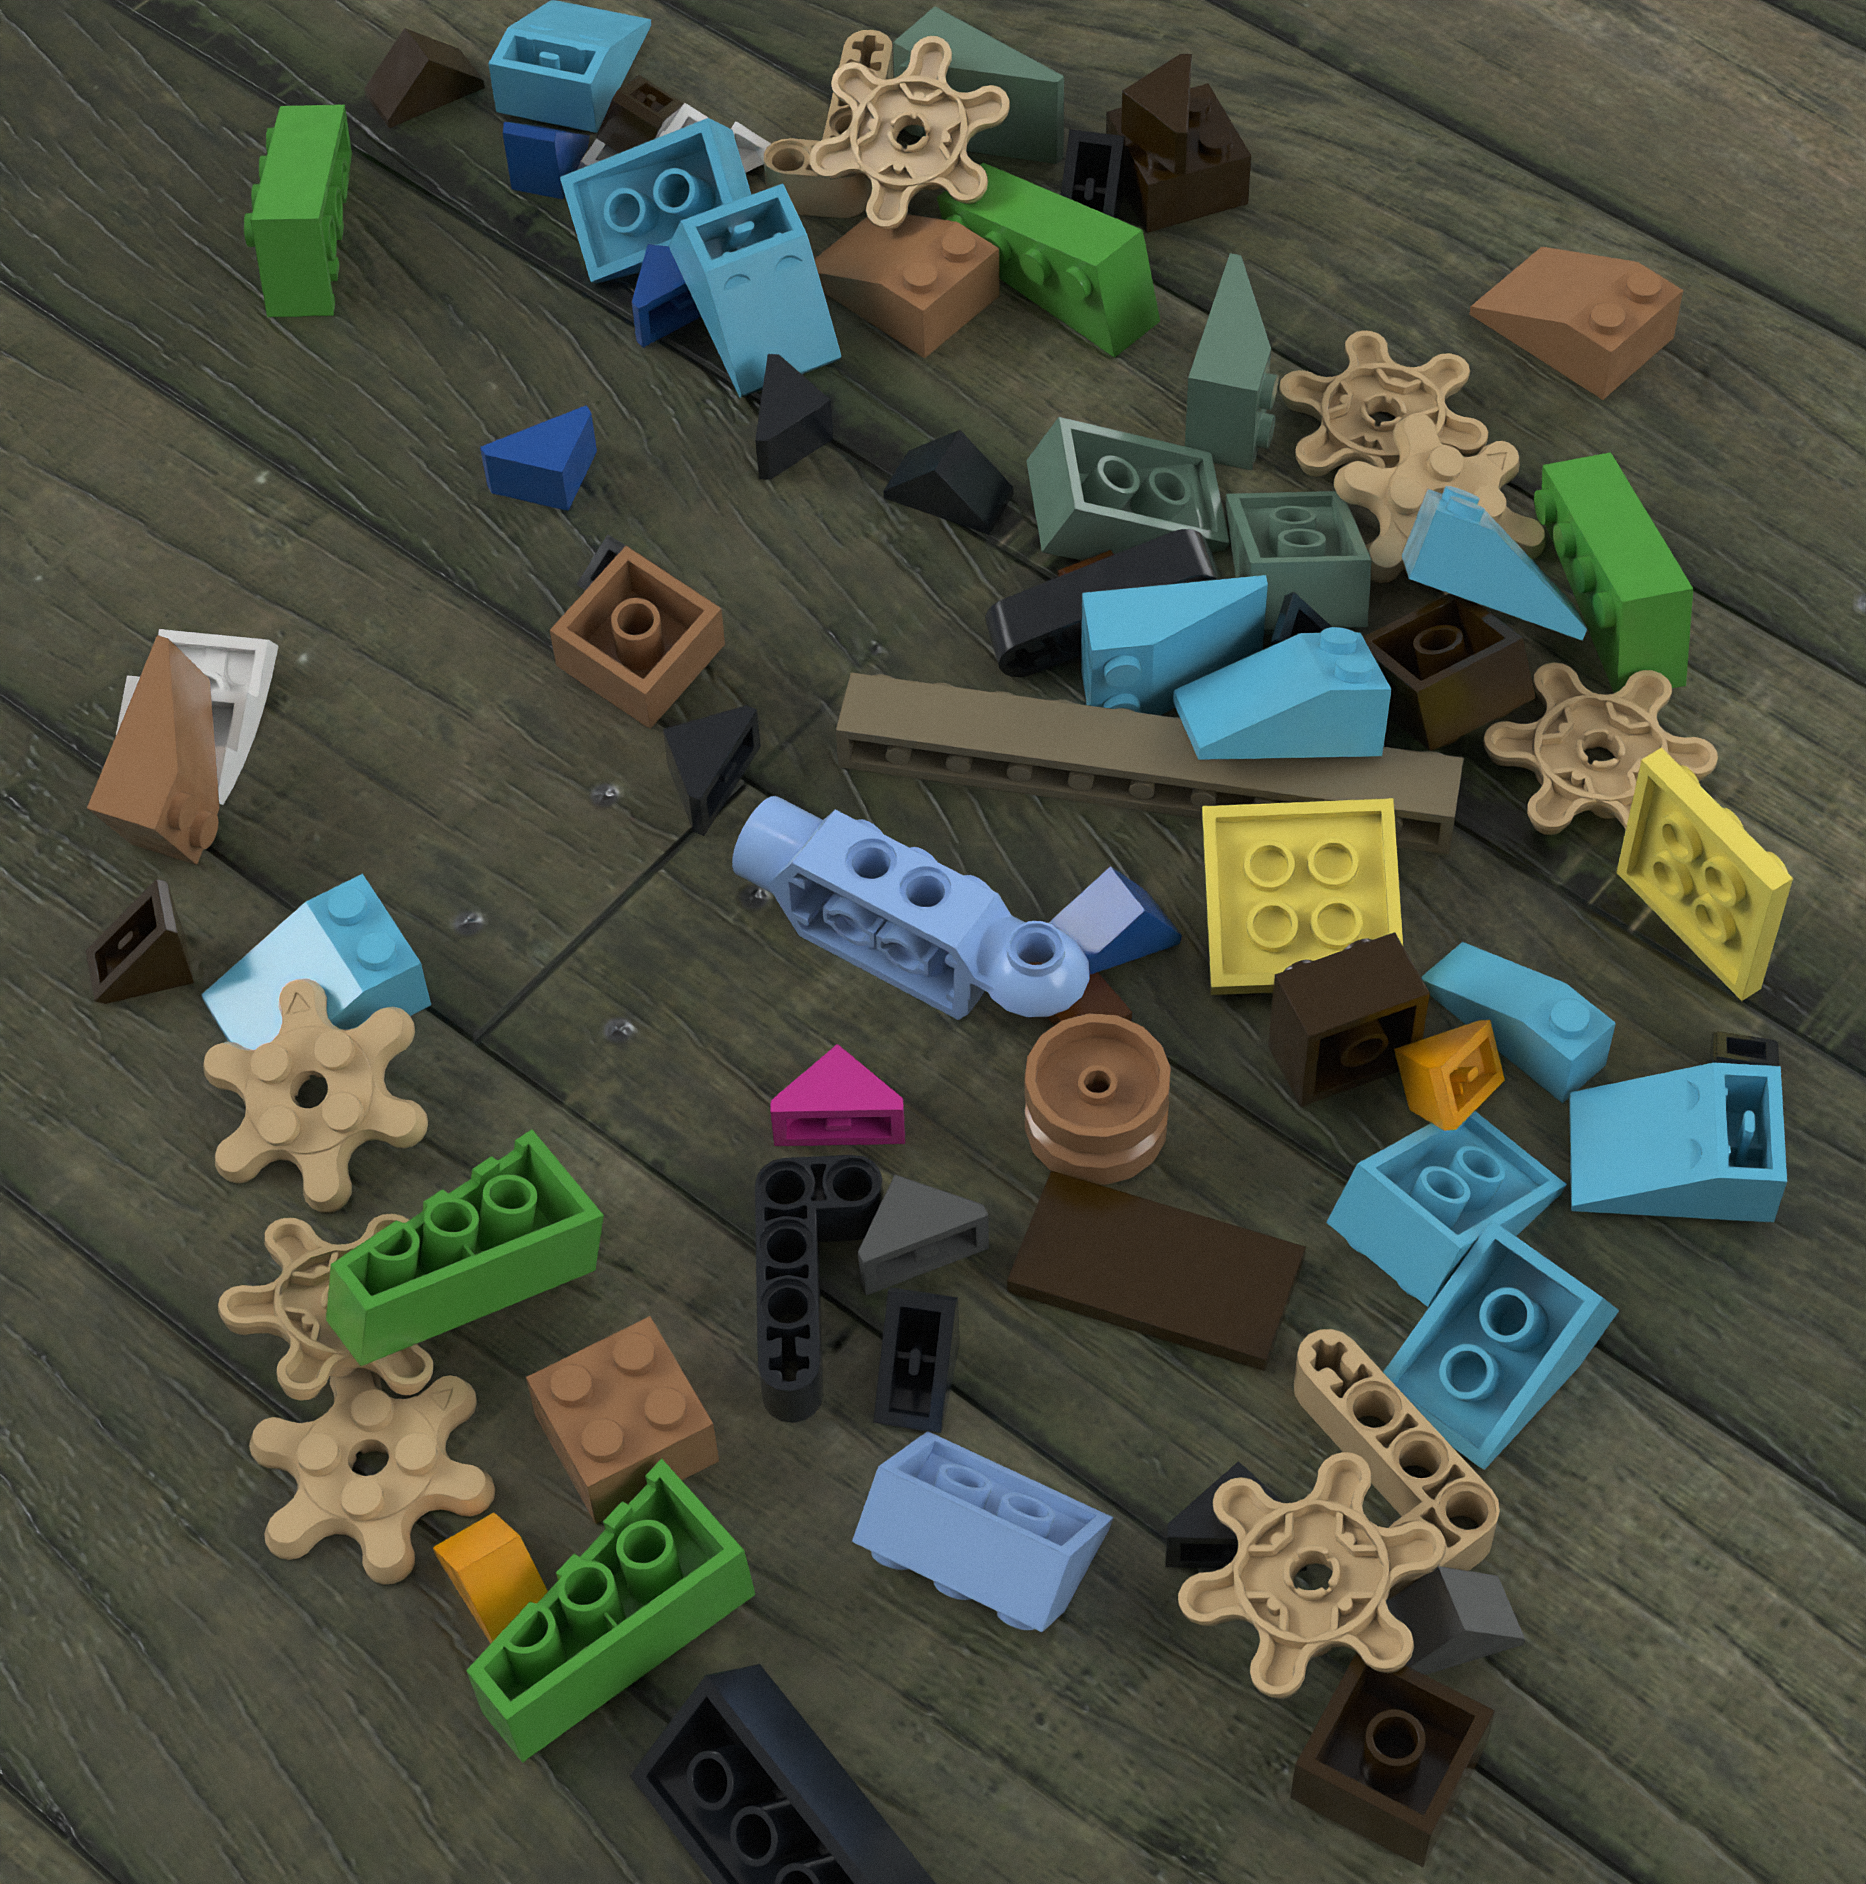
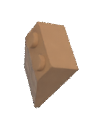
M907 214L904 222L898 228L885 230L874 226L867 216L814 259L823 292L923 358L931 354L999 297V248L957 221Z
M1541 247L1470 306L1469 315L1604 400L1674 338L1683 290L1639 262Z
M157 635L87 809L130 844L197 865L203 849H207L215 839L218 830L217 814L220 809L210 679L168 638Z

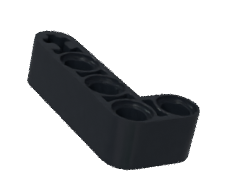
M1193 529L1172 531L996 602L988 609L985 620L999 669L1005 675L1011 677H1024L1081 656L1082 593L1223 579L1205 537L1199 531Z
M834 1155L781 1158L763 1166L756 1177L755 1226L758 1370L764 1407L771 1416L783 1422L795 1423L804 1421L814 1415L822 1404L823 1361L819 1242L852 1241L865 1238L884 1198L880 1169L873 1161L864 1156ZM851 1194L865 1196L858 1201H845L842 1199ZM785 1197L799 1199L794 1203L786 1205L776 1203L777 1200ZM786 1255L800 1257L799 1260L792 1263H779L775 1261L781 1256ZM787 1314H797L803 1317L797 1322L789 1324L776 1321V1319ZM784 1361H797L798 1371L795 1381H786Z

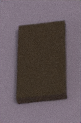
M1050 1171L1007 1279V1292L1265 1371L1305 1259L1306 1246Z

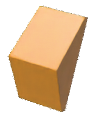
M1490 1019L1478 1020L1394 1049L1409 1110L1444 1131L1456 1130L1505 1081Z
M494 1512L433 1547L436 1557L490 1644L529 1602L537 1604L548 1592L520 1535Z

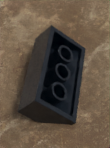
M760 1664L705 1675L630 1774L632 1780L712 1884H936Z

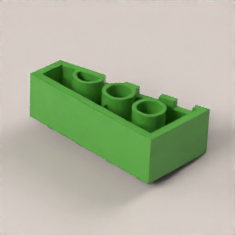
M345 105L280 106L275 127L267 128V155H261L259 159L260 184H253L252 186L253 212L245 213L244 217L246 245L256 249L267 317L334 316L335 297L332 293L331 281H338L339 260L336 257L337 240H342L343 203L347 201L352 156Z
M982 163L980 166H982L987 174L988 186L985 194L979 201L972 204L961 203L953 199L948 191H944L937 197L943 220L957 221L999 248V279L1114 358L1160 322L1142 229L986 163Z
M1610 452L1543 465L1542 489L1536 490L1534 494L1536 516L1539 523L1547 527L1613 692L1620 691L1626 685L1630 676L1642 670H1653L1661 673L1668 678L1672 688L1686 686L1693 587Z
M531 1129L515 1140L513 1151L499 1160L491 1156L473 1168L470 1180L449 1194L442 1189L423 1202V1211L406 1223L394 1221L333 1262L330 1266L326 1321L360 1366L366 1365L595 1271L604 1215Z
M662 1458L645 1475L647 1484L629 1504L622 1501L603 1521L605 1530L580 1557L574 1553L556 1572L558 1581L537 1604L529 1602L466 1670L483 1715L522 1763L756 1595L744 1549Z

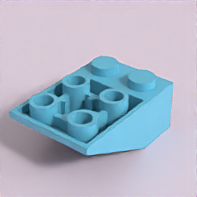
M550 0L507 28L488 63L496 112L597 133L612 98L621 87L651 27V19Z
M783 183L680 221L669 244V248L739 398L763 390L768 354H779L801 374L836 362L842 358L808 235Z
M1709 1063L1570 1092L1571 1211L1757 1222L1775 1221L1787 1184L1781 1066Z

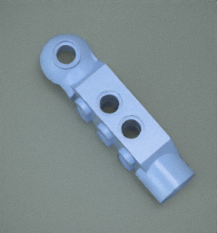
M771 796L765 799L753 811L736 842L732 859L734 873L772 893L800 937L957 1020L970 1013L984 991L988 992L991 999L1006 1011L1025 1017H1049L1069 1009L1083 996L1090 980L1088 959L1079 943L1062 929L1043 921L1024 922L1012 916L999 894L991 890L981 879L972 875L963 876L938 863L927 851L918 847L909 848L884 835L878 827L863 819L855 820L836 809L822 820L778 796ZM1030 962H1041V963H1044V964H1041V965H1032V964H1028V963H1030Z

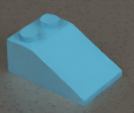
M710 118L560 177L590 281L595 284L639 273L647 245L669 246L681 220L752 195L733 130Z
M1445 486L1443 494L1427 489L1402 553V559L1409 579L1583 641L1587 628L1575 605L1490 514L1478 505L1479 497L1452 486Z
M1266 575L1082 593L1081 673L1087 705L1110 709L1126 708L1139 713L1162 715L1175 708L1173 703L1175 689L1262 651L1268 588Z
M1331 627L1322 630L1321 633H1300L1174 690L1173 703L1198 760L1382 756L1391 688L1361 633L1345 628Z
M363 874L303 903L201 994L205 1005L227 1041L235 1042L244 1048L252 1050L272 1042L279 1034L282 1025L279 996L283 987L296 979L313 980L324 989L327 996L328 1018L334 1026L340 1029L350 1030L357 1028L368 1020L374 1012L382 1008L392 1006L401 1008L411 1016L431 1006L420 960Z
M1474 1111L1456 1130L1444 1131L1430 1123L1359 1162L1326 1223L1342 1235L1354 1250L1366 1255L1396 1280L1403 1291L1416 1297L1429 1307L1491 1220L1514 1236H1517L1562 1194L1567 1184Z
M1491 1220L1383 1373L1454 1449L1485 1470L1578 1369L1619 1310Z

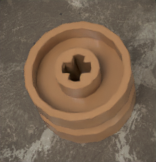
M1092 1013L1062 1020L1039 1037L1027 1056L1025 1072V1132L1033 1153L1050 1171L1098 1185H1107L1130 1179L1154 1162L1166 1142L1171 1068L1162 1045L1143 1026L1118 1015Z

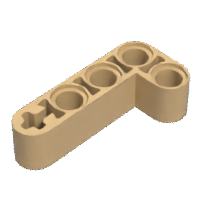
M876 30L855 32L847 38L844 44L839 67L850 62L861 63L877 78L884 80L893 79L892 41L887 35ZM834 92L823 139L841 135L852 122L851 107L846 102L838 99ZM794 138L781 139L773 142L766 148L764 152L766 189L783 183L797 214L851 218L866 210V205L872 192V182L867 175L852 173L830 180L814 173L809 164V155L811 149L819 141Z
M1320 1329L1308 1334L1300 1344L1295 1369L1294 1392L1300 1405L1343 1452L1359 1455L1368 1463L1372 1475L1371 1483L1402 1516L1389 1528L1399 1527L1411 1521L1432 1523L1440 1529L1446 1542V1553L1439 1566L1465 1571L1471 1570L1490 1553L1500 1513L1499 1502L1492 1489L1352 1338L1334 1329ZM1363 1416H1374L1380 1418L1386 1425L1371 1428L1363 1425L1357 1419ZM1417 1465L1426 1468L1432 1473V1476L1427 1478L1412 1477L1403 1468ZM1454 1516L1469 1517L1477 1522L1480 1527L1470 1530L1461 1529L1452 1524L1449 1519ZM1424 1575L1401 1580L1390 1589L1388 1599H1391Z

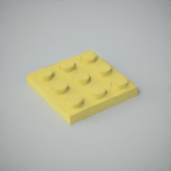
M1661 747L1641 759L1616 873L1718 978L1743 1001L1762 988L1793 878L1788 874L1784 863L1777 855L1769 851L1766 852L1744 830L1739 818L1731 810L1722 808L1700 786L1695 774L1688 767L1679 765Z
M1393 798L1202 806L1211 995L1273 993L1275 974L1283 972L1295 962L1301 960L1315 961L1343 951L1348 945L1360 939L1369 938L1374 940L1395 932L1403 945Z

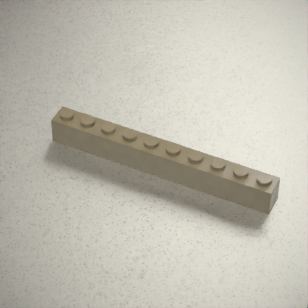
M852 672L836 727L838 767L1198 819H1202V806L1393 798L1397 847L1449 854L1463 765V758L1447 756L1434 751L1418 752L1383 747L1382 756L1198 760L1180 717L1174 718L1139 713L1126 708L1110 709L1081 705L1068 700L1053 701L1017 696L1005 691L988 692L960 688L946 683L931 684L895 679L883 674L866 675Z

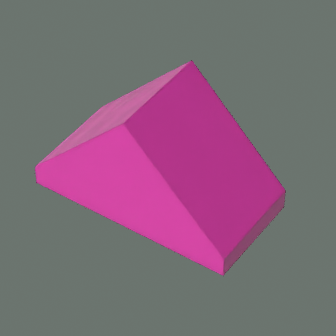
M838 1044L771 1100L770 1113L774 1146L905 1144L903 1098Z

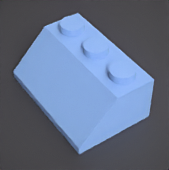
M927 1431L878 1466L852 1542L872 1551V1557L884 1566L897 1570L910 1569L933 1580L934 1586L949 1597L960 1600L973 1599L996 1610L997 1616L1012 1627L1021 1630L1036 1629L1043 1632L1065 1612L1107 1535L1114 1517Z

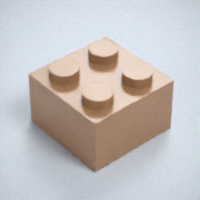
M628 546L622 549L550 629L556 666L649 729L656 724L725 645L722 609Z
M651 1316L526 1377L535 1416L595 1524L605 1520L622 1501L629 1504L647 1484L645 1475L661 1458L681 1480L719 1462L714 1424Z

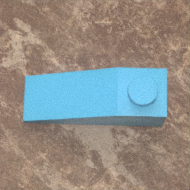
M1464 942L1459 944L1421 977L1430 992V996L1464 1024L1467 1025L1478 1020L1490 1019L1498 1051L1561 1103H1564L1569 1098L1570 1092L1577 1091L1606 1065L1616 1023L1562 981Z

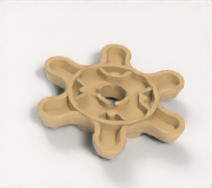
M927 36L920 39L911 51L908 68L894 79L884 80L877 78L866 66L856 62L843 64L835 71L832 77V90L838 99L846 102L851 107L852 122L841 135L817 142L811 149L809 164L814 173L830 180L852 173L867 175L872 182L873 188L866 205V213L870 222L881 229L893 230L898 228L906 218L910 200L923 189L937 190L944 188L953 199L966 204L976 203L987 190V174L982 166L973 162L968 157L966 152L967 144L978 132L1003 123L1010 109V100L1003 89L993 85L983 86L968 93L957 92L950 88L946 81V73L952 61V52L949 44L938 36ZM909 125L922 126L925 129L926 137L923 136L917 143L908 145L907 149H904L901 144L897 143V136L903 128Z
M1359 331L1350 335L1345 342V354L1348 358L1349 366L1343 373L1334 377H1323L1309 371L1298 370L1286 374L1280 381L1279 392L1285 405L1293 411L1311 415L1321 422L1319 429L1313 434L1302 438L1297 443L1295 449L1296 460L1300 468L1310 476H1323L1342 464L1355 461L1366 462L1383 469L1396 467L1399 463L1400 455L1393 440V431L1396 424L1402 418L1413 413H1422L1431 418L1435 424L1436 433L1441 444L1456 448L1464 457L1476 456L1487 444L1488 430L1481 421L1457 415L1449 410L1445 403V399L1457 393L1465 385L1470 375L1469 364L1465 359L1455 354H1440L1422 366L1405 367L1395 363L1390 358L1387 342L1384 337L1373 331ZM1381 411L1394 415L1396 419L1381 422L1380 427L1375 426V420L1370 416Z
M1413 413L1402 418L1394 428L1393 440L1400 455L1399 463L1396 467L1383 469L1366 462L1355 461L1339 469L1334 478V488L1342 500L1349 504L1369 509L1380 522L1379 536L1374 541L1365 545L1372 560V581L1379 583L1390 582L1396 579L1400 572L1405 569L1402 553L1427 489L1443 494L1445 486H1452L1479 497L1478 505L1490 514L1532 560L1539 557L1545 548V531L1543 526L1533 518L1512 512L1506 506V498L1500 491L1519 472L1520 461L1516 448L1509 442L1496 441L1483 447L1476 456L1464 457L1456 448L1441 444L1434 422L1422 413Z
M1555 662L1544 664L1537 669L1533 679V687L1538 699L1546 708L1544 716L1538 721L1529 724H1518L1510 721L1497 722L1486 730L1483 740L1484 748L1489 758L1497 765L1523 767L1535 772L1536 779L1542 787L1530 798L1527 814L1533 827L1545 835L1560 833L1571 823L1576 814L1589 810L1602 818H1617L1626 831L1641 759L1661 747L1679 765L1688 767L1695 774L1698 781L1705 779L1715 769L1718 760L1717 750L1705 739L1673 736L1660 727L1657 713L1669 702L1672 694V685L1668 678L1653 670H1642L1634 673L1620 691L1604 695L1593 693L1586 689L1580 682L1577 673L1571 667ZM1602 747L1613 753L1615 758L1608 761L1595 760L1591 765L1588 763V756L1584 751L1586 749Z
M296 979L287 983L280 993L279 1010L282 1016V1025L279 1034L272 1042L263 1044L256 1050L244 1048L235 1042H223L214 1045L205 1055L203 1069L209 1083L218 1089L230 1090L239 1094L246 1106L245 1117L240 1127L218 1145L215 1153V1167L218 1173L227 1181L244 1183L253 1179L270 1162L278 1160L290 1161L296 1164L302 1173L303 1195L309 1206L321 1213H332L340 1210L348 1202L352 1194V1182L349 1176L348 1163L351 1154L358 1146L367 1141L379 1140L395 1148L405 1149L420 1142L427 1132L428 1119L423 1108L412 1100L392 1096L384 1082L385 1069L389 1061L400 1052L406 1050L412 1043L415 1026L408 1013L401 1008L392 1006L374 1012L368 1020L357 1028L350 1030L340 1029L334 1026L328 1018L327 996L324 989L313 980ZM310 1075L325 1078L328 1084L325 1099L313 1108L300 1107L299 1103L295 1100V1096H298V1091L302 1084L310 1079Z
M382 1214L368 1223L366 1232L360 1239L350 1244L341 1245L323 1241L315 1234L309 1224L296 1218H283L274 1221L268 1226L264 1237L265 1246L272 1259L283 1269L281 1275L274 1282L267 1285H240L226 1290L219 1298L218 1312L225 1326L231 1332L242 1335L269 1333L279 1336L289 1343L290 1348L287 1354L279 1361L276 1370L277 1380L287 1396L300 1401L312 1399L326 1385L329 1376H347L356 1368H366L377 1373L390 1389L402 1395L418 1393L428 1383L433 1374V1360L429 1353L418 1344L360 1366L326 1321L331 1264L394 1221L406 1223L409 1219L397 1214Z
M356 1368L347 1376H330V1386L334 1393V1404L322 1417L305 1423H296L271 1417L261 1421L254 1429L249 1444L254 1460L266 1468L281 1469L289 1472L298 1484L294 1498L270 1518L264 1533L265 1543L270 1552L276 1557L292 1560L307 1554L324 1537L334 1534L347 1535L355 1539L362 1548V1564L367 1576L374 1582L383 1585L395 1584L404 1580L411 1573L415 1565V1552L411 1545L410 1533L413 1525L421 1516L435 1510L451 1511L457 1515L469 1517L481 1514L493 1502L495 1486L492 1477L486 1471L474 1465L455 1462L448 1457L446 1452V1441L450 1433L458 1425L467 1421L475 1412L477 1405L476 1393L469 1383L457 1376H443L418 1396L408 1399H395L382 1391L381 1377L377 1373L366 1368ZM359 1451L362 1454L372 1451L389 1454L387 1465L375 1475L362 1476L352 1471L353 1465L357 1460L356 1454Z
M1341 1452L1327 1458L1318 1470L1317 1482L1313 1491L1306 1498L1294 1503H1281L1273 1500L1263 1491L1258 1483L1251 1479L1240 1477L1223 1483L1215 1492L1213 1508L1219 1521L1229 1527L1237 1536V1553L1232 1562L1223 1569L1198 1573L1189 1577L1182 1584L1178 1593V1603L1181 1611L1193 1623L1202 1626H1214L1223 1622L1240 1620L1255 1626L1259 1633L1260 1643L1257 1653L1251 1661L1250 1674L1254 1686L1261 1693L1269 1697L1284 1699L1296 1693L1305 1679L1308 1662L1313 1657L1326 1654L1332 1647L1344 1646L1353 1649L1361 1656L1366 1665L1384 1673L1397 1672L1402 1669L1412 1656L1414 1649L1412 1633L1404 1623L1397 1620L1389 1612L1386 1600L1390 1589L1401 1580L1426 1575L1433 1572L1440 1565L1446 1553L1445 1538L1440 1529L1432 1523L1425 1521H1411L1393 1528L1380 1527L1369 1521L1363 1512L1362 1505L1364 1497L1371 1486L1372 1475L1368 1463L1361 1456L1354 1453ZM1322 1564L1333 1571L1328 1581L1329 1587L1327 1590L1322 1587L1316 1590H1304L1299 1587L1296 1589L1294 1587L1295 1575L1306 1565Z

